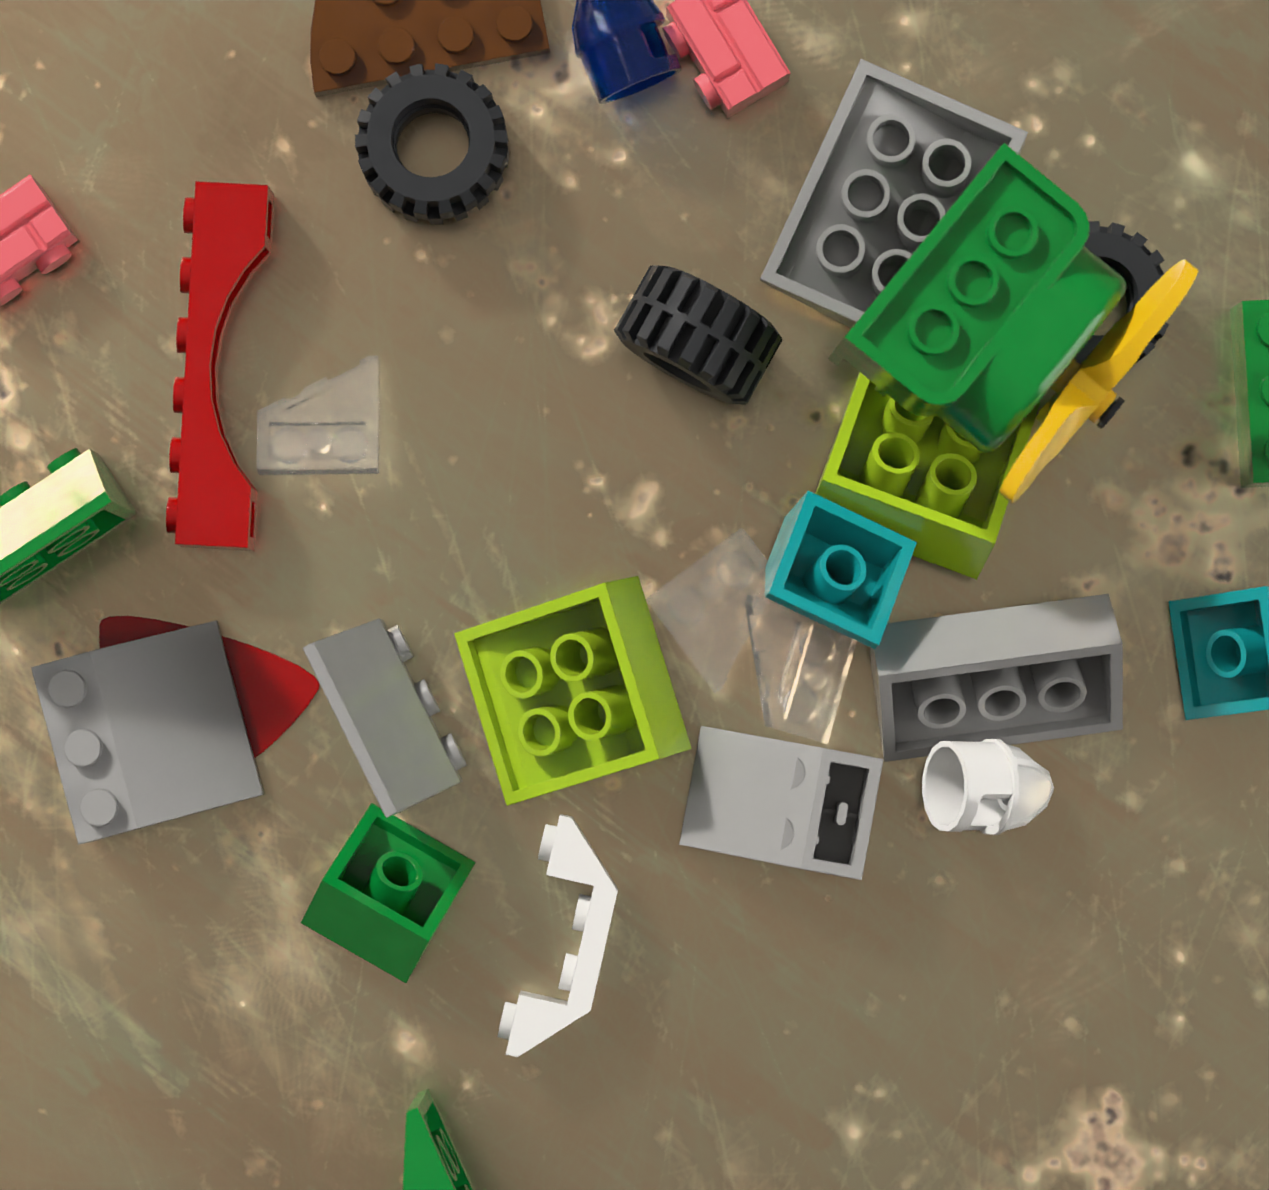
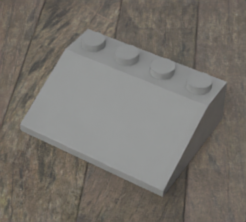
M861 59L760 281L852 328L1001 145L1005 143L1020 155L1028 132Z

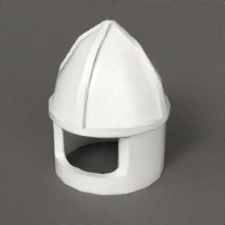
M984 739L981 742L940 741L932 748L928 755L922 776V796L931 824L939 831L947 832L980 830L983 834L1000 835L1006 830L1025 826L1048 806L1054 790L1048 770L1036 763L1020 748L1005 744L1001 739Z

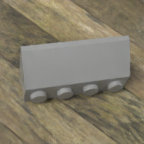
M1109 594L887 623L879 646L876 649L870 647L871 671L884 762L928 756L932 748L940 741L981 742L984 739H1001L1005 744L1013 745L1123 730V643Z

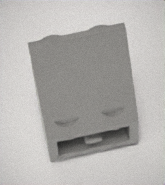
M701 726L679 845L862 880L884 759Z

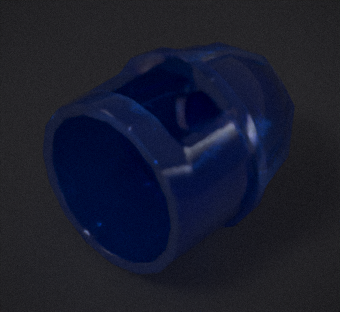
M576 0L572 24L575 54L577 58H581L600 104L614 102L639 93L673 77L682 70L677 55H669L658 27L666 20L653 0Z

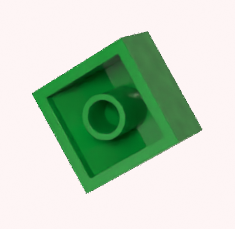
M371 803L322 879L301 924L402 982L407 983L476 862L394 815L385 817L382 808Z

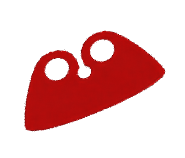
M110 616L102 619L100 622L99 647L101 649L189 626L143 617ZM222 636L254 758H256L271 746L302 714L319 690L320 683L312 674L295 663L255 646Z

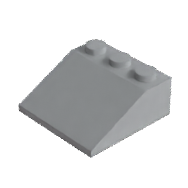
M379 618L303 647L385 817L398 814L463 782L458 770L467 766L466 761L451 733L441 738L431 718L432 715L440 712L439 706L425 679L414 683L404 663L413 658V654L398 625L388 629L384 620Z
M218 621L125 642L31 667L78 845L264 795Z

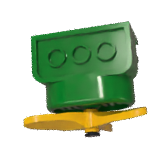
M1003 143L851 328L828 359L836 366L845 359L877 385L874 390L885 397L888 394L903 408L917 416L930 417L936 415L983 453H990L996 450L1019 426L1050 388L1056 393L1039 410L1035 417L1041 423V426L1013 464L1000 488L999 493L1011 503H1014L1032 484L1041 470L1056 457L1087 418L1093 423L1099 419L1096 426L1102 429L1120 409L1125 400L1119 397L1115 401L1117 394L1112 389L1132 368L1146 345L1181 303L1191 288L1198 269L1186 259L1172 266L1144 294L1135 306L1111 327L1082 363H1078L1074 358L1118 304L1125 293L1126 282L1121 275L1084 246L1089 237L1090 224L1083 208L1013 149Z

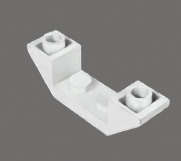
M560 814L557 826L545 825L538 860L549 862L546 875L594 886L592 896L579 894L572 930L583 932L579 954L577 956L566 953L558 989L570 991L568 1001L521 990L517 1004L505 1002L497 1037L509 1040L505 1054L509 1056L519 1057L591 1011L618 892L617 886L574 818Z

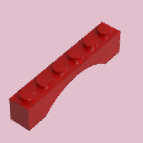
M195 181V197H186L184 201L183 230L184 233L192 234L191 257H182L180 264V292L189 293L188 317L178 318L176 349L177 353H186L184 377H175L173 386L174 413H182L181 437L171 438L169 452L170 473H179L178 497H169L166 507L167 533H175V544L180 547L254 551L258 491L240 468L225 435L218 406L217 363L222 334L233 304L250 276L271 254L274 193L268 185Z

